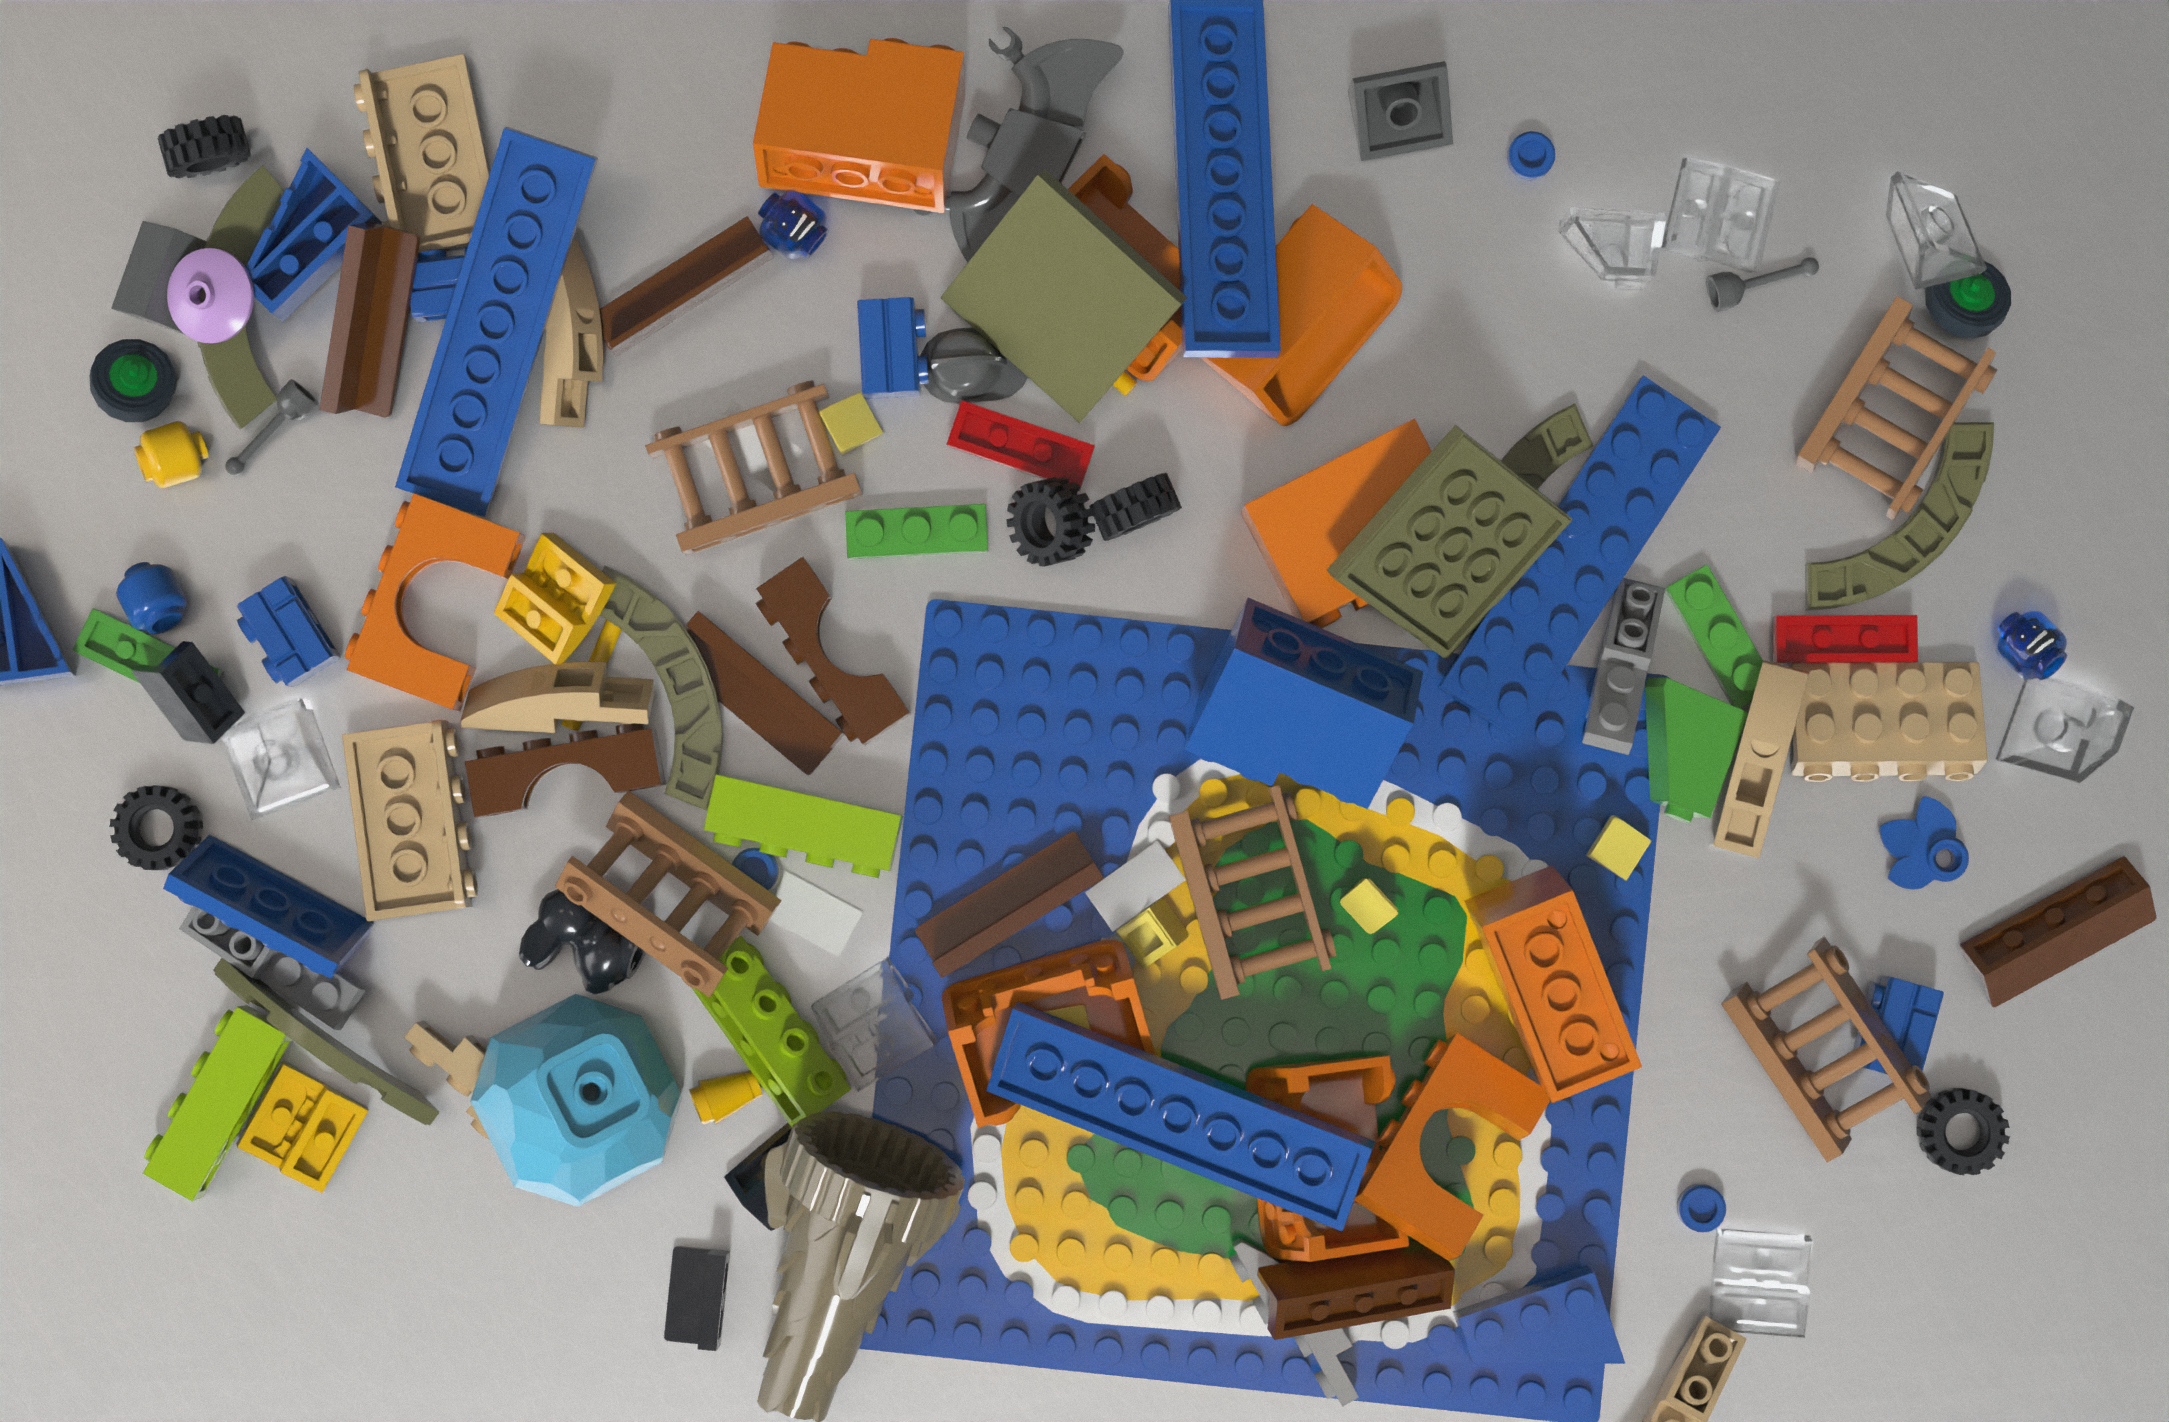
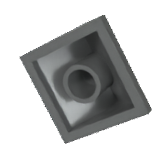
M1445 61L1352 78L1348 89V96L1361 161L1453 144L1448 72Z
M142 221L111 309L184 334L173 321L167 302L168 283L177 264L191 252L203 249L206 241L176 228Z

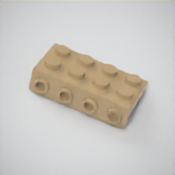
M464 54L374 73L369 69L359 71L360 84L354 85V95L360 113H367L370 129L363 130V138L369 158L376 157L379 175L372 177L373 187L378 203H385L388 221H383L382 225L418 234L420 236L418 253L429 250L450 251L467 247L490 175L467 57Z
M1979 662L1791 663L1790 665L1791 668L1810 672L1793 733L1794 760L1791 763V774L1794 776H1804V780L1809 782H1823L1832 779L1833 776H1851L1853 781L1868 782L1876 780L1880 776L1898 775V779L1901 781H1919L1925 779L1927 775H1945V779L1949 781H1964L1973 778L1974 774L1979 773L1988 761Z
M434 720L428 723L342 734L366 920L375 921L473 907L471 897L478 896V883L474 868H467L465 850H471L472 839L468 822H461L459 804L465 803L466 795L462 775H455L453 757L459 756V741L456 729H449L448 721Z

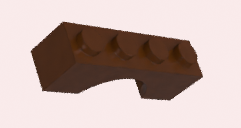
M801 557L756 588L762 599L755 604L770 626L779 622L789 636L782 641L783 645L797 665L803 661H806L815 674L809 680V683L824 704L831 699L842 714L835 721L850 742L858 738L866 746L911 715L883 673L872 676L851 675L836 668L828 659L821 644L820 624L824 611L831 602L832 597L804 557Z
M622 724L615 726L616 735L598 738L597 730H588L569 734L570 743L552 746L551 738H543L523 742L524 751L505 754L504 746L477 750V759L465 761L474 817L483 818L528 810L530 798L537 783L550 771L568 764H582L594 769L605 778L614 793H625L628 790L636 791L664 786L666 781L657 730L652 728L644 729V724Z

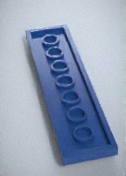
M1170 0L1168 4L1180 291L1187 297L1181 305L1183 357L1278 358L1281 348L1263 0Z
M510 127L503 129L395 488L415 493L482 517L488 515L598 157Z
M1644 375L1640 377L1557 504L1573 520L1498 604L1489 610L1437 688L1515 740L1519 739L1721 427Z
M1017 1002L1012 1008L986 1090L1340 1231H1343L1376 1142L1020 1002Z

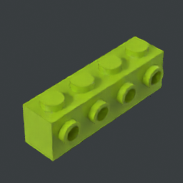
M716 774L703 830L715 832L713 842L741 847L742 839L761 843L759 852L787 858L788 849L807 853L805 859L807 863L833 868L834 860H841L853 863L852 873L879 878L881 869L886 871L892 870L903 816Z
M742 935L736 938L718 960L727 966L728 970L710 998L698 989L692 988V990L792 1128L800 1119L826 1109L849 1092L851 1087L846 1082L847 1077L842 1066L836 1060L829 1058L819 1044V1037L814 1027L809 1022L802 1020L791 1005V997L786 988L779 982H775L764 967L763 957L757 948L747 943Z
M248 1005L238 1006L234 1012L230 1009L227 1010L215 1029L214 1034L219 1036V1039L211 1053L204 1051L192 1069L191 1076L196 1078L188 1094L180 1093L168 1112L167 1117L172 1119V1122L164 1136L157 1134L147 1148L144 1159L149 1161L142 1174L190 1201L202 1198L292 1039L266 1020V1015Z

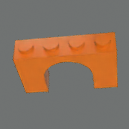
M413 493L411 501H404L397 514L395 527L400 530L394 546L387 545L381 556L378 571L383 572L378 588L377 590L371 589L365 598L361 614L366 616L361 633H354L347 645L345 659L349 660V664L346 670L449 709L461 711L476 667L433 652L414 639L406 626L403 615V601L406 590L420 571L432 564L443 561L465 563L509 580L526 536Z
M1459 1033L1454 1034L1446 1042L1439 1039L1430 1050L1424 1062L1430 1069L1422 1082L1415 1079L1404 1094L1401 1103L1407 1108L1399 1121L1391 1119L1382 1131L1377 1143L1383 1146L1375 1162L1369 1159L1354 1200L1448 1261L1462 1254L1484 1215L1442 1189L1426 1172L1420 1155V1138L1426 1122L1436 1111L1447 1108L1465 1109L1481 1116L1520 1141L1532 1133L1550 1102L1539 1084Z

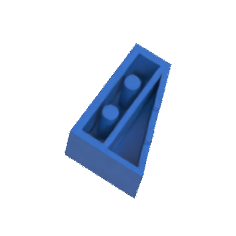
M306 148L300 160L302 163L289 189H285L280 199L282 203L269 228H265L246 265L253 283L254 297L272 315L283 322L342 265L348 225L365 222L382 225V221L308 148Z
M0 538V686L75 676L9 545Z
M1588 1266L1453 1311L1467 1355L1473 1364H1625L1595 1272Z

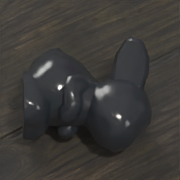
M559 889L547 893L541 900L538 920L526 930L521 939L519 957L526 967H534V969L540 970L556 958L565 944L570 945L574 964L582 977L584 988L587 992L594 995L610 991L615 985L620 984L625 979H630L639 968L646 954L644 950L583 906L571 902Z

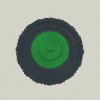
M1960 256L1947 260L1934 271L1925 289V304L1932 319L1942 329L1957 337L1974 339L1987 336L2005 320L2011 307V289L2005 276L1994 265L1980 258Z
M122 339L108 344L97 354L90 369V391L98 407L110 417L124 422H144L157 417L170 405L176 390L175 369L168 355L155 344L141 339Z

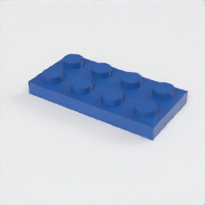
M210 834L168 874L163 887L164 890L174 894L185 904L202 909L220 919L226 926L243 931L261 941L267 948L280 951L304 964L310 971L323 974L330 979L365 942L374 925V922L367 921L365 917Z

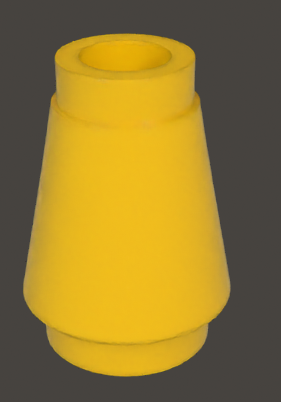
M751 1070L699 1080V1086L689 1089L702 1125L711 1121L716 1125L754 1101L755 1098L763 1096L758 1080Z

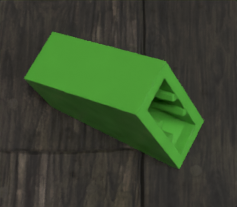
M1648 678L1645 685L1650 801L1666 807L1664 815L1684 823H1691L1692 818H1711L1749 712L1670 678Z

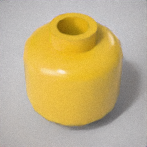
M175 421L143 432L139 440L140 445L133 447L145 482L153 480L154 484L159 488H168L198 478L202 472L200 460L208 458L207 448L200 431L191 433L187 425L181 421Z

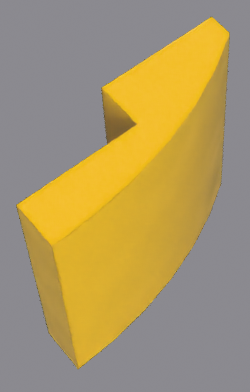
M554 532L541 533L524 573L510 575L494 614L555 665H559L573 653L592 628L617 583Z
M282 1061L236 1145L237 1148L278 1167L280 1173L323 1193L369 1110L338 1090Z

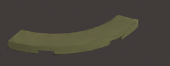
M264 165L244 181L227 201L204 245V248L221 249L231 253L245 267L265 228H269L282 203L280 199L284 193L282 187ZM203 287L199 294L201 303L206 298V292ZM246 325L236 336L224 342L202 343L197 341L211 386L224 410L239 430L277 400V397L269 388L257 367L250 349Z
M1574 403L1551 415L1531 429L1508 451L1501 461L1538 490L1546 479L1561 465L1576 455L1592 448L1594 445Z
M1994 422L1954 423L1943 441L1939 463L1925 496L1909 518L1890 536L1875 546L1846 558L1805 564L1806 611L1853 605L1880 596L1916 576L1943 553L1970 517L1982 484L1985 482L1993 449Z
M604 565L602 572L617 584L600 616L619 627L646 653L664 685L671 704L675 729L674 758L664 794L708 811L715 776L720 773L723 745L721 711L717 691L708 665L686 627L668 606L630 577Z
M223 958L220 959L213 969L215 975L241 1000L247 1004L251 1002L269 1013L266 1017L269 1023L353 1083L357 1084L360 1082L371 1086L382 1095V1101L424 1125H431L439 1114V1111L417 1089L375 1066L336 1040L297 1011L261 980L251 978Z

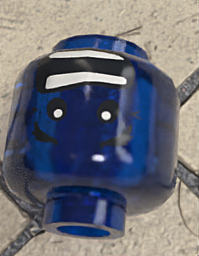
M788 191L779 196L774 192L764 202L758 212V215L763 218L759 229L760 237L788 259H797L801 255L808 259L820 247L829 233V229L825 227L827 220L826 212L803 193Z
M2029 611L2022 615L2014 612L2005 618L1997 629L2000 636L1995 647L1996 653L2023 680H2033L2035 678L2045 680L2056 673L2067 659L2068 655L2065 652L2067 638L2040 611Z

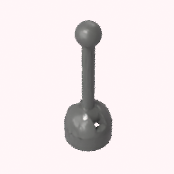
M1807 257L1800 265L1747 280H1742L1739 275L1732 272H1720L1709 275L1706 279L1709 300L1716 312L1733 308L1740 303L1746 289L1802 273L1812 276L1818 272L1819 263L1815 258Z
M290 379L277 396L279 413L238 457H231L227 460L225 465L226 471L230 475H240L244 470V463L285 419L293 421L304 419L319 405L318 401L302 385Z

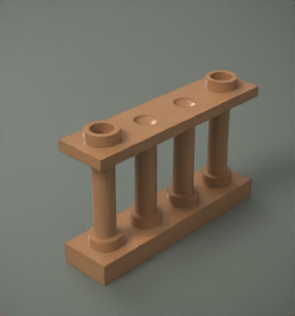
M1898 296L1894 299L1802 447L1796 461L1797 465L1813 473L1819 462L1825 466L1830 462L1894 499L1886 514L1892 520H1895L1900 510L1908 514L1910 513L1924 490L1916 484L1973 392L1976 390L1983 394L1998 370L1991 366L1996 354L1994 350L1987 348L1977 364L1914 328L1915 322L1908 319L1913 305ZM1894 343L1899 347L1905 344L1967 379L1968 381L1955 402L1951 403L1890 368V362L1884 359ZM1870 383L1876 387L1880 383L1941 418L1943 421L1930 442L1923 441L1864 407L1866 402L1859 397L1867 384ZM1843 423L1850 426L1856 423L1918 459L1906 481L1902 483L1840 447L1841 441L1834 437Z
M813 380L802 382L788 388L789 396L685 432H682L680 426L653 435L655 442L645 445L647 453L653 459L665 455L688 521L684 523L686 531L676 534L683 554L687 556L863 495L855 473L846 475L844 469L838 468L816 403L830 398L824 384L815 386ZM797 409L799 410L821 474L817 478L819 485L802 491L799 484L794 485L772 418ZM753 424L777 490L773 493L775 500L757 506L755 500H750L727 435V433ZM706 440H710L732 507L728 508L730 516L712 521L711 515H705L683 451L684 448Z
M1279 785L1268 788L1271 798L1269 803L1200 822L1199 818L1190 820L1188 811L1168 816L1221 1000L1240 995L1237 984L1244 983V977L1314 957L1317 959L1319 970L1325 971L1332 969L1329 958L1337 956L1330 930H1320L1290 825V821L1297 819L1290 792L1282 794ZM1277 820L1284 848L1214 868L1212 863L1203 866L1198 847L1205 846V840ZM1290 866L1297 889L1296 894L1226 913L1225 909L1216 911L1211 893L1219 891L1218 886ZM1303 911L1311 939L1239 959L1238 955L1229 957L1224 939L1232 937V931Z
M628 790L618 802L605 826L614 833L587 866L572 856L566 863L555 887L562 891L571 902L583 906L679 975L688 986L698 989L710 998L728 970V967L718 960L745 927L758 936L768 924L782 900ZM629 845H632L650 858L652 862L630 889L624 893L604 879L603 875ZM669 872L691 889L667 919L663 921L641 904ZM708 900L728 914L729 917L704 949H702L680 932L702 904Z
M1824 936L1817 940L1807 953L1813 962L1811 965L1763 993L1754 992L1748 982H1745L1732 990L1721 1005L1826 1162H1829L1842 1155L1852 1140L1850 1128L1902 1099H1905L1913 1113L1916 1114L1923 1110L1931 1094L1929 1093V1082L1923 1071L1916 1065L1911 1066L1848 972L1849 963L1844 953L1837 946H1831ZM1824 979L1840 1003L1788 1033L1783 1030L1780 1031L1770 1017L1771 1009ZM1851 1019L1866 1043L1816 1072L1806 1071L1796 1056L1798 1054L1797 1049ZM1878 1059L1893 1083L1841 1112L1836 1109L1833 1110L1823 1096L1824 1089Z

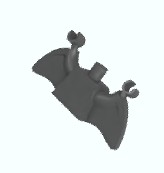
M1002 27L1011 37L1010 45L1005 49H1000L989 38L991 50L1001 59L1010 60L1014 64L1011 70L1022 85V95L1019 109L1010 108L1002 124L977 114L967 133L966 138L989 150L981 166L987 174L972 190L952 191L951 195L947 196L945 210H950V222L954 238L967 262L970 261L1042 170L1046 169L1062 184L1086 135V132L1068 125L1084 126L1087 108L1094 91L1116 67L1124 55L1121 46L1092 39H1068L1046 44L1025 56L1021 52L1022 41L1020 37L1010 28ZM914 209V212L922 216H938L941 214L939 212Z

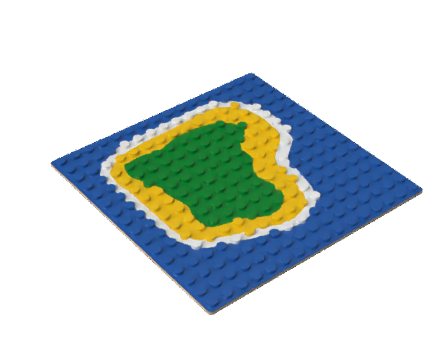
M940 599L929 601L926 606L872 1118L901 1127L940 1148L959 1166L965 1183L958 1201L961 1209L957 1218L948 1231L911 1267H905L897 1291L888 1292L873 1333L865 1332L859 1349L1327 1398L1314 1375L1322 1370L1314 1354L1312 1353L1304 1357L1294 1337L1273 1339L1267 1329L1268 1324H1264L1251 1300L1259 1295L1252 1280L1248 1279L1242 1283L1229 1259L1230 1256L1236 1254L1232 1242L1238 1238L1244 1239L1265 1250L1260 1233L1257 1198L1021 1105L1018 1112L1014 1114L1013 1119L1009 1122L997 1126L986 1125L978 1128L948 1034L941 999L942 993L952 984L965 979L1107 939L1122 942L1125 947L1155 1055L1246 1091L1248 1074L1255 1068L1377 1055L1390 1056V1063L1396 1082L1389 1099L1386 1102L1375 1104L1378 1137H1380L1391 1119L1398 1122L1407 1108L1401 1103V1100L1411 1083L1415 1079L1422 1082L1430 1069L1424 1062L1432 1047L1439 1039L1446 1042L1456 1033H1459L1540 1085L1534 1075L1464 900L1553 865L1575 894L1636 1049L1660 804L1650 801L1645 685L1648 678L1669 677L1647 673L1633 745L1629 755L1582 743L1587 722L1586 715L1597 668L1566 665L1520 738L1515 740L1437 688L1458 657V653H1453L1446 660L1435 651L1357 643L1423 671L1414 724L1368 809H1365L1354 803L1342 802L1330 793L1311 785L1297 783L1291 777L1280 772L1273 786H1280L1282 794L1290 792L1293 799L1297 819L1290 821V825L1320 930L1329 929L1337 956L1329 958L1332 969L1319 970L1317 959L1314 957L1244 977L1245 982L1237 984L1240 995L1221 1000L1187 881L1185 880L1161 898L1165 899L1188 931L1189 937L1144 969L1116 930L1112 932L1085 892L1094 886L1092 885L941 979L932 964L933 960L915 933L916 927L1070 832L1077 834L1103 878H1106L1156 841H1159L1185 878L1168 816L1188 811L1190 820L1199 818L1200 822L1271 802L1268 788L1273 786L1258 780H1249L1237 771L1215 762L1204 761L1196 756V754L1184 750L1198 697L1231 630ZM1612 815L1617 816L1651 840V843L1627 881L1586 856ZM1277 820L1205 840L1206 845L1198 847L1203 866L1212 863L1214 868L1284 848ZM1287 866L1218 886L1219 891L1213 892L1211 895L1216 911L1225 909L1226 913L1296 894L1297 889L1291 868ZM1362 878H1370L1399 909L1397 911L1398 915L1372 934L1367 933L1340 904L1341 898ZM1302 911L1232 931V937L1225 938L1224 941L1229 957L1238 955L1239 959L1311 938ZM1634 1071L1555 1103L1550 1101L1532 1133L1520 1141L1469 1110L1447 1108L1436 1111L1431 1115L1423 1128L1420 1138V1155L1426 1172L1438 1186L1484 1216L1462 1254L1449 1261L1455 1269L1451 1309L1342 1328L1353 1346L1336 1356L1359 1396L1354 1401L1552 1422L1599 1421L1605 1364H1473L1467 1355L1453 1311L1588 1266L1595 1272L1610 1316ZM1408 1235V1240H1409V1241L1415 1240V1239H1413L1412 1237H1410V1236ZM1279 1259V1260L1282 1261L1283 1263L1292 1262V1261H1297V1260Z

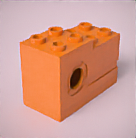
M886 38L884 40L870 39L867 55L858 54L847 48H837L834 50L812 48L808 44L798 41L788 42L787 44L773 42L753 139L759 187L945 213L965 101L964 52L955 51L949 46L939 44L930 47L912 45L897 38Z
M1415 418L1244 505L1241 515L1294 617L1324 628L1342 617L1339 609L1351 603L1356 611L1369 605L1336 581L1327 572V569L1430 454L1431 449Z
M1553 865L1464 900L1534 1075L1551 1103L1642 1068L1575 894Z

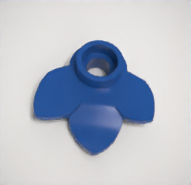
M1924 796L1920 799L1915 821L1910 819L1893 820L1879 827L1883 846L1890 855L1897 859L1889 871L1888 880L1899 887L1915 890L1925 887L1933 880L1942 882L1953 881L1959 878L1967 869L1969 854L1964 843L1956 838V819L1948 808L1933 798ZM1942 849L1947 850L1951 855V862L1946 867H1941L1936 861V855Z

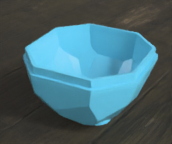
M574 994L490 1037L470 1102L514 1187L579 1207L663 1162L682 1096L641 1015ZM585 1084H592L597 1088L598 1096L595 1101H589L583 1096L582 1091Z

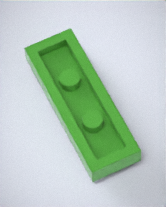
M986 504L845 511L848 559L988 552Z
M1706 564L1666 587L1665 592L1729 703L1732 706L1741 708L1753 699L1763 660L1712 571Z
M92 608L72 651L139 683L132 670L139 664L157 666L176 647L148 633L135 629L131 625L98 609ZM210 664L220 678L223 670Z

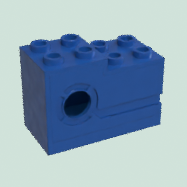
M1248 597L1198 697L1184 750L1196 754V756L1204 761L1215 762L1237 771L1249 780H1258L1273 786L1280 772L1291 777L1297 783L1311 785L1330 793L1342 802L1354 803L1368 809L1414 724L1423 671Z

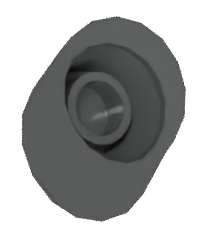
M973 327L951 329L938 333L927 342L920 355H927L929 384L923 385L932 396L943 402L961 403V400L966 402H982L1008 398L1019 391L1028 379L1020 369Z

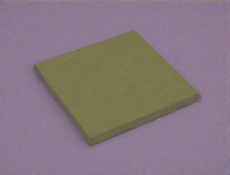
M1046 169L1042 170L1035 177L940 297L1078 423L1089 414L1187 299L1179 289Z
M1454 425L1328 567L1327 572L1336 581L1447 660L1480 624L1489 610L1498 604L1573 519L1457 425Z

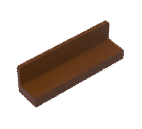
M746 216L599 309L602 337L615 357L623 354L774 258L749 217Z
M373 222L348 225L319 410L333 414L358 410L384 418L392 415L420 245V236L418 234Z
M697 611L686 626L689 628L688 632L698 645L708 665L717 691L718 701L803 773L811 775L845 734L705 615Z
M1070 832L916 927L915 933L933 960L932 964L942 979L1104 878L1077 834Z
M2123 856L1960 944L1962 955L1982 980L1988 1002L1992 1007H1997L2154 922L2157 917L2150 885L2129 860Z
M1417 1240L1409 1241L1408 1247L1312 1262L1292 1261L1258 1268L1257 1276L1270 1295L1267 1329L1273 1339L1278 1340L1451 1309L1455 1269L1448 1260Z

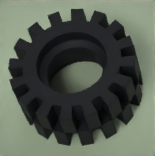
M221 115L218 118L209 116L201 121H198V119L191 120L189 124L181 123L175 125V129L165 130L157 138L169 177L183 178L187 176V178H194L199 174L206 176L214 171H225L227 167H236L240 165L239 163L246 162L251 157L242 120L235 115L230 117L228 115Z
M1167 473L1146 478L1141 482L1138 481L1131 486L1117 490V492L1095 501L1089 506L1090 508L1093 507L1095 514L1093 517L1104 541H1109L1131 533L1134 530L1141 529L1182 508Z
M1053 477L1027 483L1020 487L1021 490L1015 491L1012 495L1016 502L1008 504L1007 512L1014 514V518L1006 519L1007 527H1014L1015 534L1009 535L1012 543L1020 542L1021 545L1016 551L1020 556L1028 555L1027 562L1031 564L1039 563V566L1045 567L1076 559V557L1082 556L1086 552L1084 548L1090 546L1093 541L1092 538L1086 535L1095 532V524L1088 523V517L1095 516L1093 507L1086 509L1084 503L1090 499L1086 493L1077 495L1080 486L1076 482L1068 484V478ZM1047 506L1051 509L1056 520L1055 537L1050 533L1046 524L1045 511Z
M157 785L139 787L137 791L128 792L123 796L125 801L122 804L117 803L113 810L117 812L115 819H110L109 827H114L115 833L110 835L112 843H117L119 849L116 852L119 856L126 857L129 860L127 863L134 867H141L143 870H168V868L176 867L193 851L194 846L199 845L202 837L198 836V831L203 829V821L197 818V814L200 811L197 805L190 803L191 798L185 793L178 792V789ZM155 809L166 812L171 817L174 826L173 834L169 841L157 847L147 844L141 837L139 830L143 816Z
M1953 1088L1952 1091L1944 1090L1939 1092V1097L1936 1099L1930 1098L1926 1103L1928 1106L1925 1112L1921 1111L1918 1119L1922 1120L1921 1127H1917V1136H1920L1922 1140L1919 1143L1921 1150L1928 1154L1927 1158L1933 1164L1954 1174L1977 1175L1981 1174L1980 1170L1982 1169L1990 1170L1994 1167L1993 1161L1996 1158L2002 1159L2005 1154L2002 1151L2003 1144H2009L2010 1136L2005 1135V1128L2010 1127L2008 1120L2002 1117L2003 1109L2000 1105L1995 1104L1991 1097L1974 1090ZM1961 1113L1972 1115L1980 1126L1978 1141L1974 1146L1965 1150H1957L1952 1147L1946 1137L1948 1122L1952 1117Z

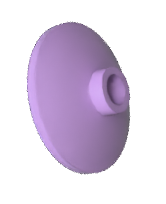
M204 248L186 255L174 268L168 283L167 302L173 321L185 335L202 343H220L236 336L247 324L254 305V288L248 270L237 257L221 249ZM202 287L206 292V298L203 303L200 302L199 298Z

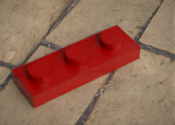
M961 400L946 444L947 447L1042 479L1053 477L1068 478V484L1076 482L1080 486L1079 491L1081 490L1095 448L1093 444Z
M1917 615L1773 616V663L1918 662Z

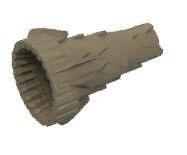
M818 1112L800 1119L792 1126L787 1142L784 1145L770 1149L766 1158L764 1178L768 1223L770 1227L775 1229L784 1225L783 1230L790 1232L776 1270V1272L782 1273L783 1276L772 1304V1312L776 1318L762 1356L769 1359L763 1373L757 1403L767 1413L779 1411L792 1418L802 1420L813 1419L816 1422H821L826 1418L839 1381L851 1367L865 1332L872 1334L876 1327L888 1292L897 1291L905 1267H911L948 1231L957 1218L961 1209L958 1201L964 1188L965 1179L961 1175L962 1171L959 1166L934 1144L901 1127L878 1119L852 1113Z

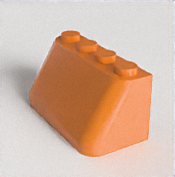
M1313 204L1310 205L1302 216L1292 223L1289 231L1275 246L1281 348L1278 358L1200 357L1264 413L1283 426L1295 423L1304 415L1396 307L1402 294V282L1378 248Z

